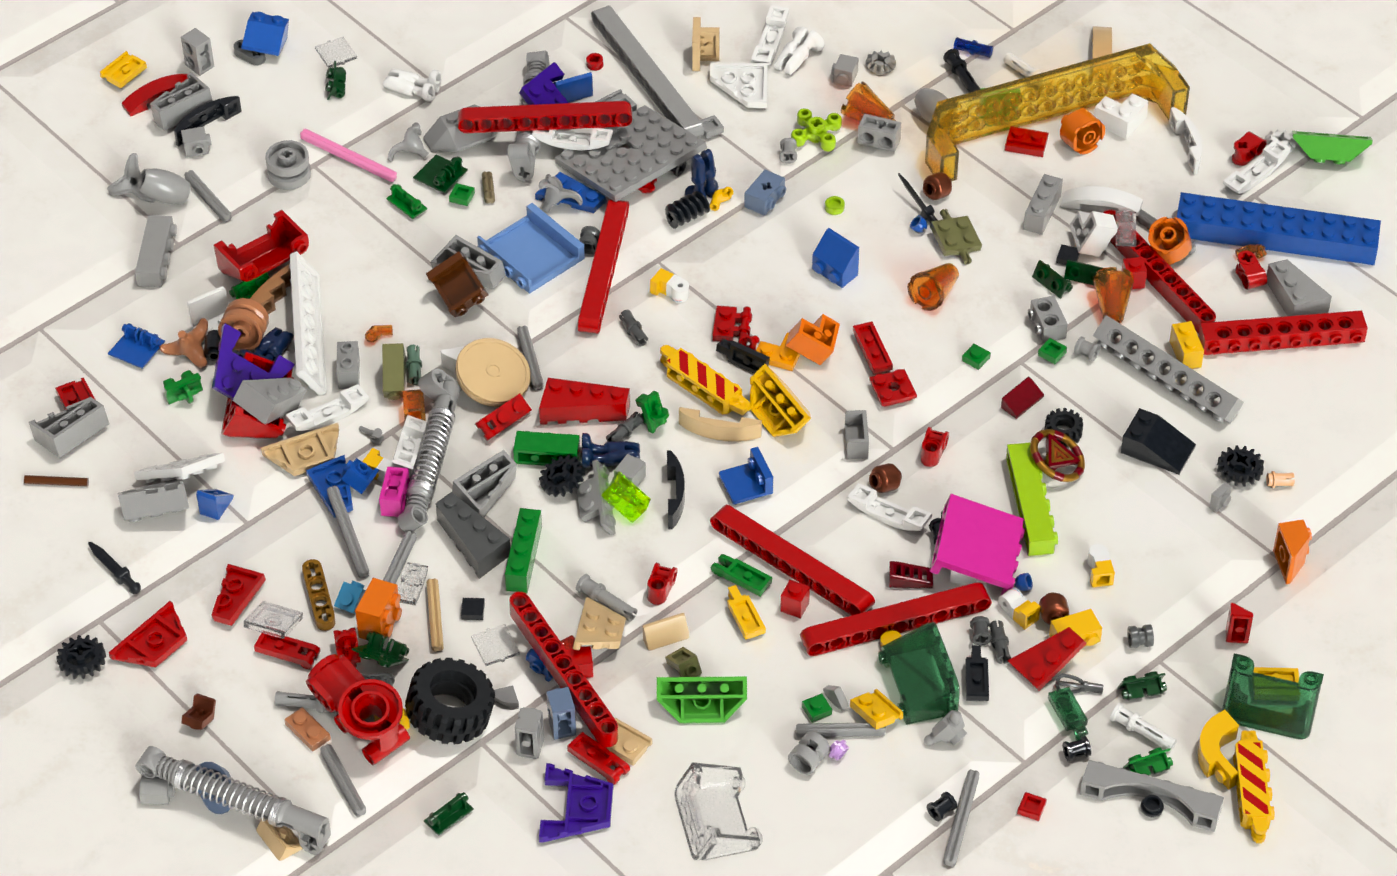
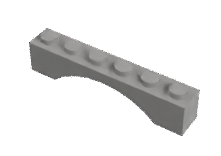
M1092 760L1088 761L1080 795L1102 801L1121 796L1147 797L1149 795H1156L1164 804L1184 816L1192 826L1215 832L1224 797L1215 793L1200 791L1190 786H1182L1168 780L1153 778L1146 774L1135 773L1124 768H1117Z

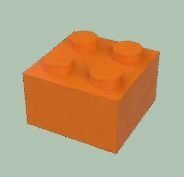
M372 578L355 609L359 638L366 640L367 634L374 631L384 635V637L391 636L394 623L399 621L402 615V608H400L399 603L401 596L398 594L397 584Z

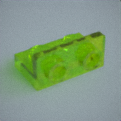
M620 471L614 475L610 486L601 495L632 523L647 510L651 500Z

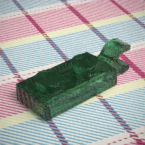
M1066 687L1049 692L1048 700L1065 730H1073L1076 741L1088 735V730L1085 727L1088 719L1071 689Z

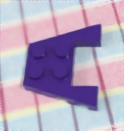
M553 62L524 85L519 94L528 105L568 103L553 83L562 80L565 74Z
M225 323L221 328L222 335L218 347L219 353L215 365L212 388L233 400L243 380L282 378L295 364L278 355L269 372H266L235 354L232 350L241 332Z
M546 763L545 785L568 786L565 821L541 820L539 842L543 843L611 826L613 783L588 775L585 777L573 774L572 770L566 768L561 770L555 768L553 764Z

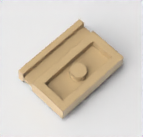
M615 718L618 723V742L612 747L605 748L634 766L647 751V748L652 745V738Z

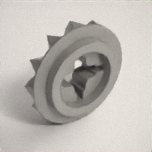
M881 50L877 53L873 51V54H868L866 67L873 73L886 74L894 70L896 60L894 55H890L889 52L883 53Z

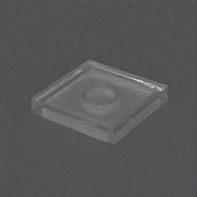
M262 601L244 620L243 627L284 639L303 619V612Z

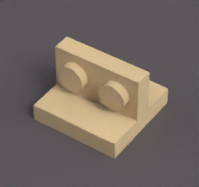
M693 17L692 71H700V61H719L720 27H701V17Z

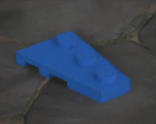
M562 172L555 175L561 181L564 189L577 192L583 199L581 206L572 198H565L560 201L561 203L569 204L571 208L595 213L606 203V196ZM546 188L538 190L535 193V199L541 201L543 198L545 199Z
M345 455L306 470L308 479L333 518H336L327 494L329 487L337 486L347 512L353 511L350 486L341 480L346 473L343 471L346 465Z

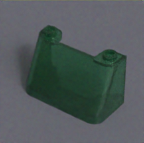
M935 622L924 624L881 647V651L878 652L879 662L881 665L884 664L886 668L890 667L900 694V703L897 704V707L903 711L906 725L941 718L951 710L958 711L960 696L958 679Z
M1234 653L1222 711L1226 710L1240 726L1302 740L1309 737L1324 674L1307 671L1300 675L1298 683L1254 673L1253 660L1247 656Z

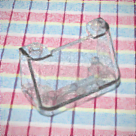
M692 762L676 785L675 801L689 850L694 860L705 861L754 851L763 842L762 834L757 827L747 829L738 799L746 784L740 767Z

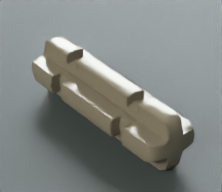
M484 171L482 173L484 200L487 204L494 203L493 176L490 171Z

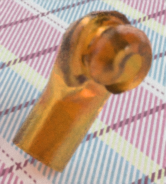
M1262 244L1246 245L1235 250L1237 258L1238 254L1242 251L1255 253L1257 258L1267 255L1265 246Z
M372 326L365 333V339L372 343L376 342L382 335H393V326Z

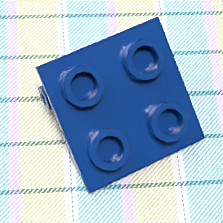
M130 323L124 324L122 326L124 335L108 352V355L143 368L160 349V345L165 343V340L159 338L157 334L149 333L140 327L136 328Z

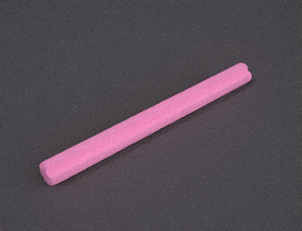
M304 129L300 133L302 140L389 182H394L397 178L396 171L308 129Z

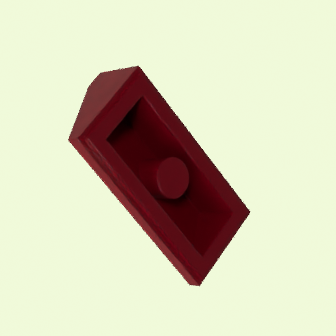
M1027 377L1003 396L1001 408L1017 419L1041 400L1044 394L1030 377Z

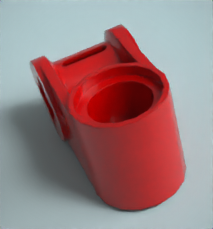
M1248 131L1243 137L1235 141V153L1232 155V162L1239 166L1248 164L1263 152L1267 141Z
M1250 251L1240 252L1237 258L1239 263L1236 265L1235 272L1242 281L1244 288L1248 290L1266 285L1267 274L1254 253Z
M932 427L927 428L921 448L920 461L923 465L927 467L938 465L948 443V431L943 433L932 430Z
M657 562L654 564L647 583V598L650 603L659 605L667 600L669 592L675 584L678 568L663 567Z

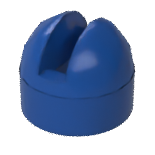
M921 215L916 216L910 224V228L917 233H923V229H927L928 226L927 221Z
M1029 573L1020 574L1015 578V587L1018 590L1027 591L1032 589L1033 582Z

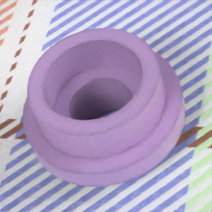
M844 739L842 741L836 740L830 746L829 757L838 761L849 749L846 745L847 742Z

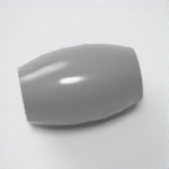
M923 88L916 94L914 99L916 108L928 123L941 129H949L955 125L958 119L956 109L944 94L930 88Z
M144 169L138 181L139 191L156 201L168 204H184L188 199L191 184L181 176L162 169Z

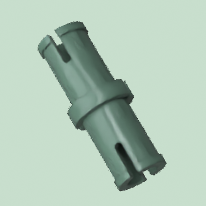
M413 344L406 348L408 358L406 368L408 370V382L411 384L413 379V385H417L421 378L420 369L422 368V361L419 354L420 347Z

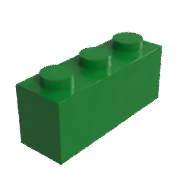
M517 431L513 449L514 461L516 464L545 466V464H552L551 459L559 460L561 455L563 459L570 455L571 458L576 457L579 460L580 435Z

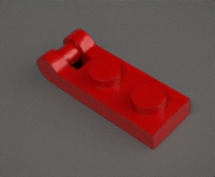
M519 393L476 422L475 425L478 429L482 430L485 434L483 437L488 441L528 414L532 409ZM490 422L494 429L491 430L487 423Z
M264 629L254 645L255 652L299 664L305 669L312 668L314 658H317L321 651L317 645Z
M581 732L567 745L569 753L604 776L613 785L620 780L621 775H626L630 771L628 763L607 748L601 746L584 732ZM612 765L616 767L614 770L610 769Z

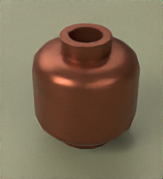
M943 172L929 175L923 182V192L932 200L944 198L952 191V182L949 176Z
M891 463L874 467L869 475L871 487L879 493L898 489L902 479L900 470Z
M1052 592L1041 598L1039 602L1041 606L1040 614L1045 623L1050 625L1051 620L1069 615L1068 603L1062 594Z

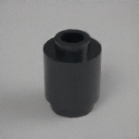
M211 330L205 336L204 355L213 361L218 359V347L221 341L218 330Z

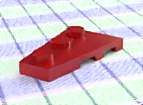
M228 564L226 577L223 578L221 583V593L217 596L212 611V618L216 622L232 626L266 581L263 573Z
M1068 627L1007 661L1040 691L1086 645V642Z

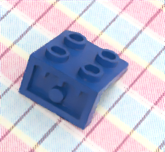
M759 447L750 449V458H748L747 464L719 471V477L733 504L773 494V475Z

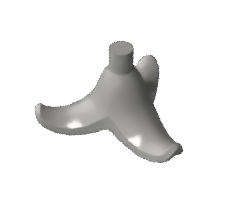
M415 122L412 124V127L407 129L404 140L390 149L388 153L390 162L393 161L394 155L399 151L419 154L422 158L429 154L424 149L419 137L422 133L419 123Z
M132 153L129 156L125 165L124 175L108 186L107 190L110 195L133 193L144 201L155 202L156 200L138 190V181L142 172L139 170L138 155L136 153Z
M547 174L545 179L539 182V189L546 188L543 210L549 212L553 205H556L565 198H572L577 201L579 206L582 205V197L575 191L564 189L557 177H551L550 174Z

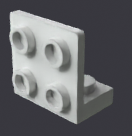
M224 286L187 302L192 330L202 318L208 321L207 334L211 330H218L219 323L228 306Z

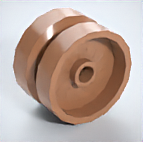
M235 299L228 304L218 326V334L221 338V328L226 323L241 332L233 349L236 351L241 349L253 350L259 346L268 327V313L260 303L252 299Z

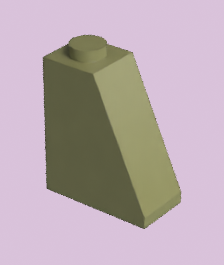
M403 343L382 344L384 398L399 400L400 397H405L406 354Z

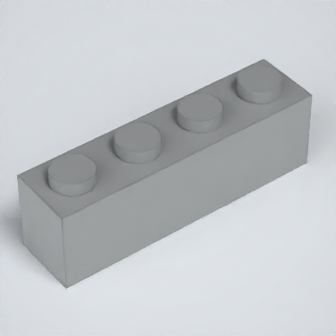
M148 215L135 270L137 286L162 287L163 279L167 278L166 265L170 264L169 252L173 250V236L177 234V225L173 224L172 216Z

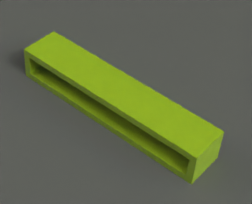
M1030 443L1008 444L1006 461L1020 518L1024 519L1022 528H1025L1024 540L1028 556L1054 554L1055 545H1058V534L1053 531L1054 517L1049 515L1050 500L1045 498L1047 493L1046 484L1041 481L1043 472L1038 468L1031 456Z

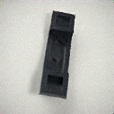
M240 97L220 98L193 110L179 122L174 130L176 145L178 147L183 145L181 130L203 127L221 116L228 120L242 112Z
M667 450V480H676V499H668V529H673L684 509L685 481L679 460L671 450Z

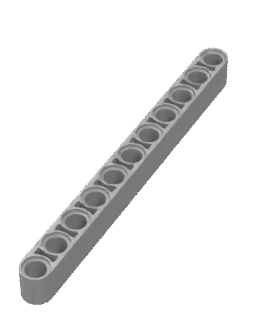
M608 5L592 11L591 18L596 28L664 116L697 137L703 136L704 128L701 121L613 8Z

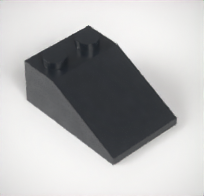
M1139 408L1123 435L1121 453L1180 475L1196 444L1161 416Z

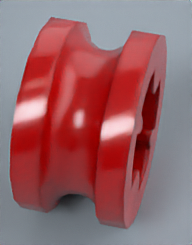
M592 53L587 56L588 69L597 71L603 68L604 63L601 54Z

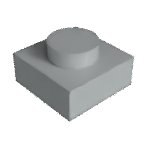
M715 115L700 120L706 138L724 132V126Z
M1225 482L1211 494L1209 508L1217 512L1221 507H1226L1231 501L1232 486Z

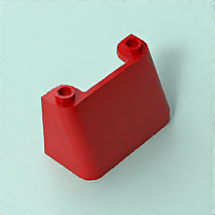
M280 210L273 214L275 221L272 226L270 224L266 226L267 234L237 249L232 243L227 246L222 240L214 244L217 266L227 276L244 282L251 281L288 262L290 254L296 251L300 255L305 253L309 246L308 234L283 210Z
M248 352L243 356L244 359L266 372H269L274 362ZM293 368L282 378L294 379V377H291ZM227 398L221 431L222 435L228 437L276 439L279 435L282 436L284 434L286 424H284L283 418L279 417L270 423L263 424L232 399Z

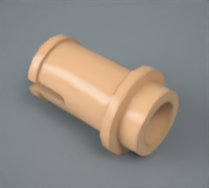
M1271 471V473L1266 475V484L1271 486V488H1275V486H1294L1295 480H1286L1295 478L1294 473H1275V471Z

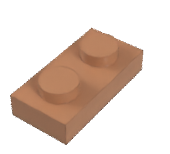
M303 707L284 719L285 725L311 751H315L331 740L330 734Z

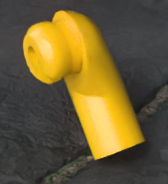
M725 187L715 191L710 202V209L717 211L720 203L731 199L733 189Z

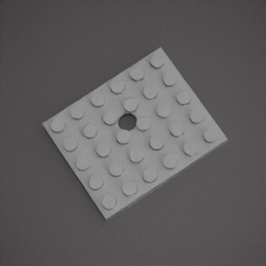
M644 105L632 112V122L630 125L604 128L613 130L609 145L592 150L568 149L555 156V163L617 202L692 158V156L707 149L705 141ZM624 144L631 145V148L629 149L624 147H618Z

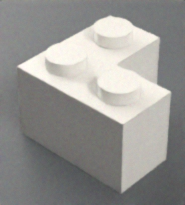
M1133 93L1122 104L1105 96L1095 106L1094 116L1104 124L1105 130L1127 139L1147 118L1149 101Z
M1078 211L1070 223L1078 253L1100 257L1118 230L1113 215L1096 211L1091 213Z

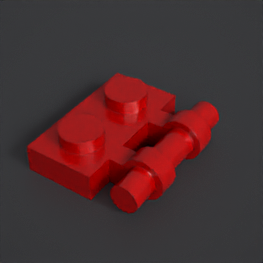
M717 306L713 341H722V339L733 341L734 336L740 339V335L744 332L750 335L751 308L746 306L743 308V312L737 313V307ZM736 323H741L739 327L735 326Z

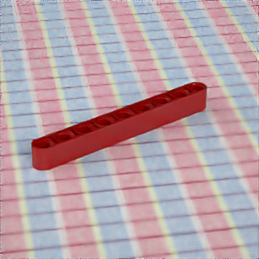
M626 101L466 107L458 112V128L463 133L625 127L632 122V107Z
M610 199L608 200L579 315V332L596 334L600 332L628 218L629 201L618 200L615 202Z
M1106 210L1103 212L1113 215L1118 227L1117 233L1110 242L1125 258L1143 257L1147 269L1146 280L1186 322L1192 321L1198 334L1200 323L1216 321L1215 312L1117 211Z
M724 505L710 518V523L716 531L797 582L810 586V590L848 614L855 615L866 612L875 604V599L870 592L732 506Z
M977 582L810 626L802 630L800 638L807 654L817 656L880 639L881 635L886 631L893 630L903 633L982 612L991 606L992 601L984 585Z
M524 592L513 593L509 600L510 616L559 687H569L575 710L598 743L603 747L616 745L618 742V723L530 597Z

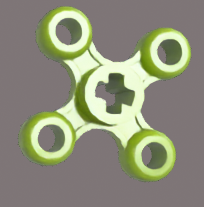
M800 109L797 113V122L800 126L806 128L804 130L795 129L791 133V138L796 140L797 147L803 146L809 140L813 143L820 142V146L824 151L834 150L836 138L833 134L827 133V131H838L841 128V116L838 113H831L824 120L820 117H812V112L809 109Z

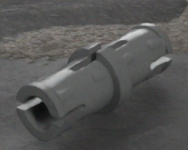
M630 310L622 311V315H619V318L624 323L626 332L633 337L637 346H644L647 343L646 341H648V337L643 332L642 325L639 321L635 320Z
M634 412L627 420L621 421L618 427L606 436L607 442H619L626 436L632 435V431L644 422L643 416L640 413L638 414V412Z
M995 620L989 625L992 634L991 644L995 648L997 662L1002 664L1001 658L1003 657L1004 664L1008 663L1007 660L1011 659L1008 649L1009 639L1005 635L1003 622L998 620L999 627H997Z

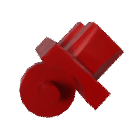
M355 627L349 630L333 631L338 657L341 655L346 656L357 667V663L361 662V658L357 652L352 651V648L358 647Z

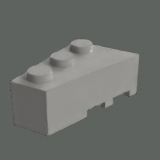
M191 72L187 75L188 79L182 83L177 82L175 84V89L171 92H164L150 103L154 122L164 131L179 124L193 110L212 101L210 88Z
M455 235L431 261L433 269L460 251L470 263L482 285L490 289H494L506 276L503 262L458 235Z
M292 378L243 380L233 401L263 424H267L296 410L307 389L299 381Z
M502 450L453 481L452 493L484 517L515 479L517 464L505 450Z

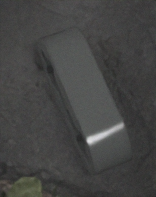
M238 40L234 43V53L238 58L252 65H261L265 62V53L242 49L243 40Z

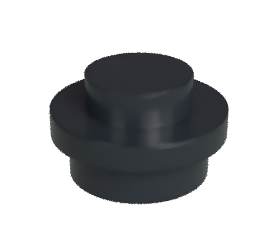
M1149 795L1142 800L1140 809L1148 817H1158L1163 812L1164 804L1158 796Z

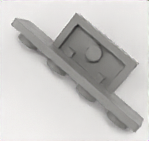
M598 460L592 461L594 477L578 484L579 488H577L580 518L586 522L600 516L601 526L610 535L616 534V520L612 510L614 504L610 495L612 489L608 481L609 471L605 465H602Z

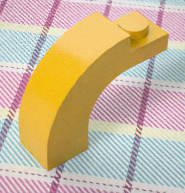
M1223 710L1210 718L1203 727L1197 755L1199 766L1204 775L1208 778L1215 774L1218 782L1223 783L1229 790L1236 786L1238 771L1223 756L1220 748L1237 738L1239 724L1226 710Z

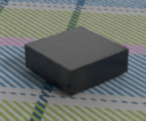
M1061 244L1056 263L1066 265L1067 260L1078 262L1080 253H1078L1077 247Z
M463 598L461 620H483L485 598Z

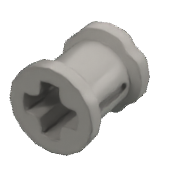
M784 138L780 141V149L782 150L780 160L782 162L790 164L797 160V153L795 151L797 142L795 139Z
M1081 336L1076 342L1074 353H1080L1089 357V360L1094 361L1099 354L1101 345L1088 342Z

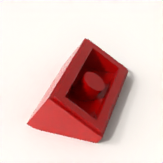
M1230 603L1226 624V642L1248 643L1253 613L1235 603Z

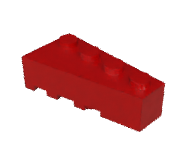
M548 378L539 407L540 425H547L548 422L558 421V424H567V421L579 420V423H588L592 419H598L599 422L625 421L630 409V388Z

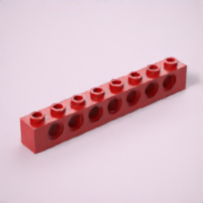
M1360 310L1200 323L1198 337L1204 349L1203 355L1361 343L1365 342L1368 327L1363 312Z

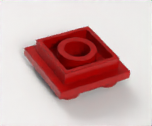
M897 369L894 372L869 377L881 406L885 407L917 398L916 391L905 369Z

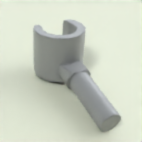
M363 426L359 427V431L371 436L370 441L373 444L380 445L384 436H382L380 428L370 430Z

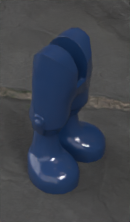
M710 149L702 151L700 155L692 156L691 181L694 185H690L685 189V197L688 194L699 191L705 197L707 195L712 198L714 192L718 190V182L715 180L716 167L713 153Z
M275 327L263 337L253 353L247 349H241L237 355L243 358L244 354L248 352L275 361L278 355L281 356L287 349L294 335Z
M582 433L581 463L584 468L593 466L592 461L598 460L605 466H618L627 454L640 458L639 443L619 441L597 445L592 442L588 433Z

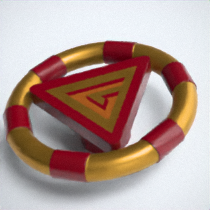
M1045 429L1037 432L1032 437L1030 443L1031 456L1038 468L1047 476L1060 482H1072L1079 479L1084 473V455L1080 447L1069 436L1057 430ZM1046 437V456L1042 459L1038 452V443ZM1058 440H1060V441L1064 442L1066 445H1068V446L1070 447V449L1072 450V452H1071L1070 450H1068V449H1067L1062 443H1060ZM1077 465V468L1071 474L1055 471L1058 467Z

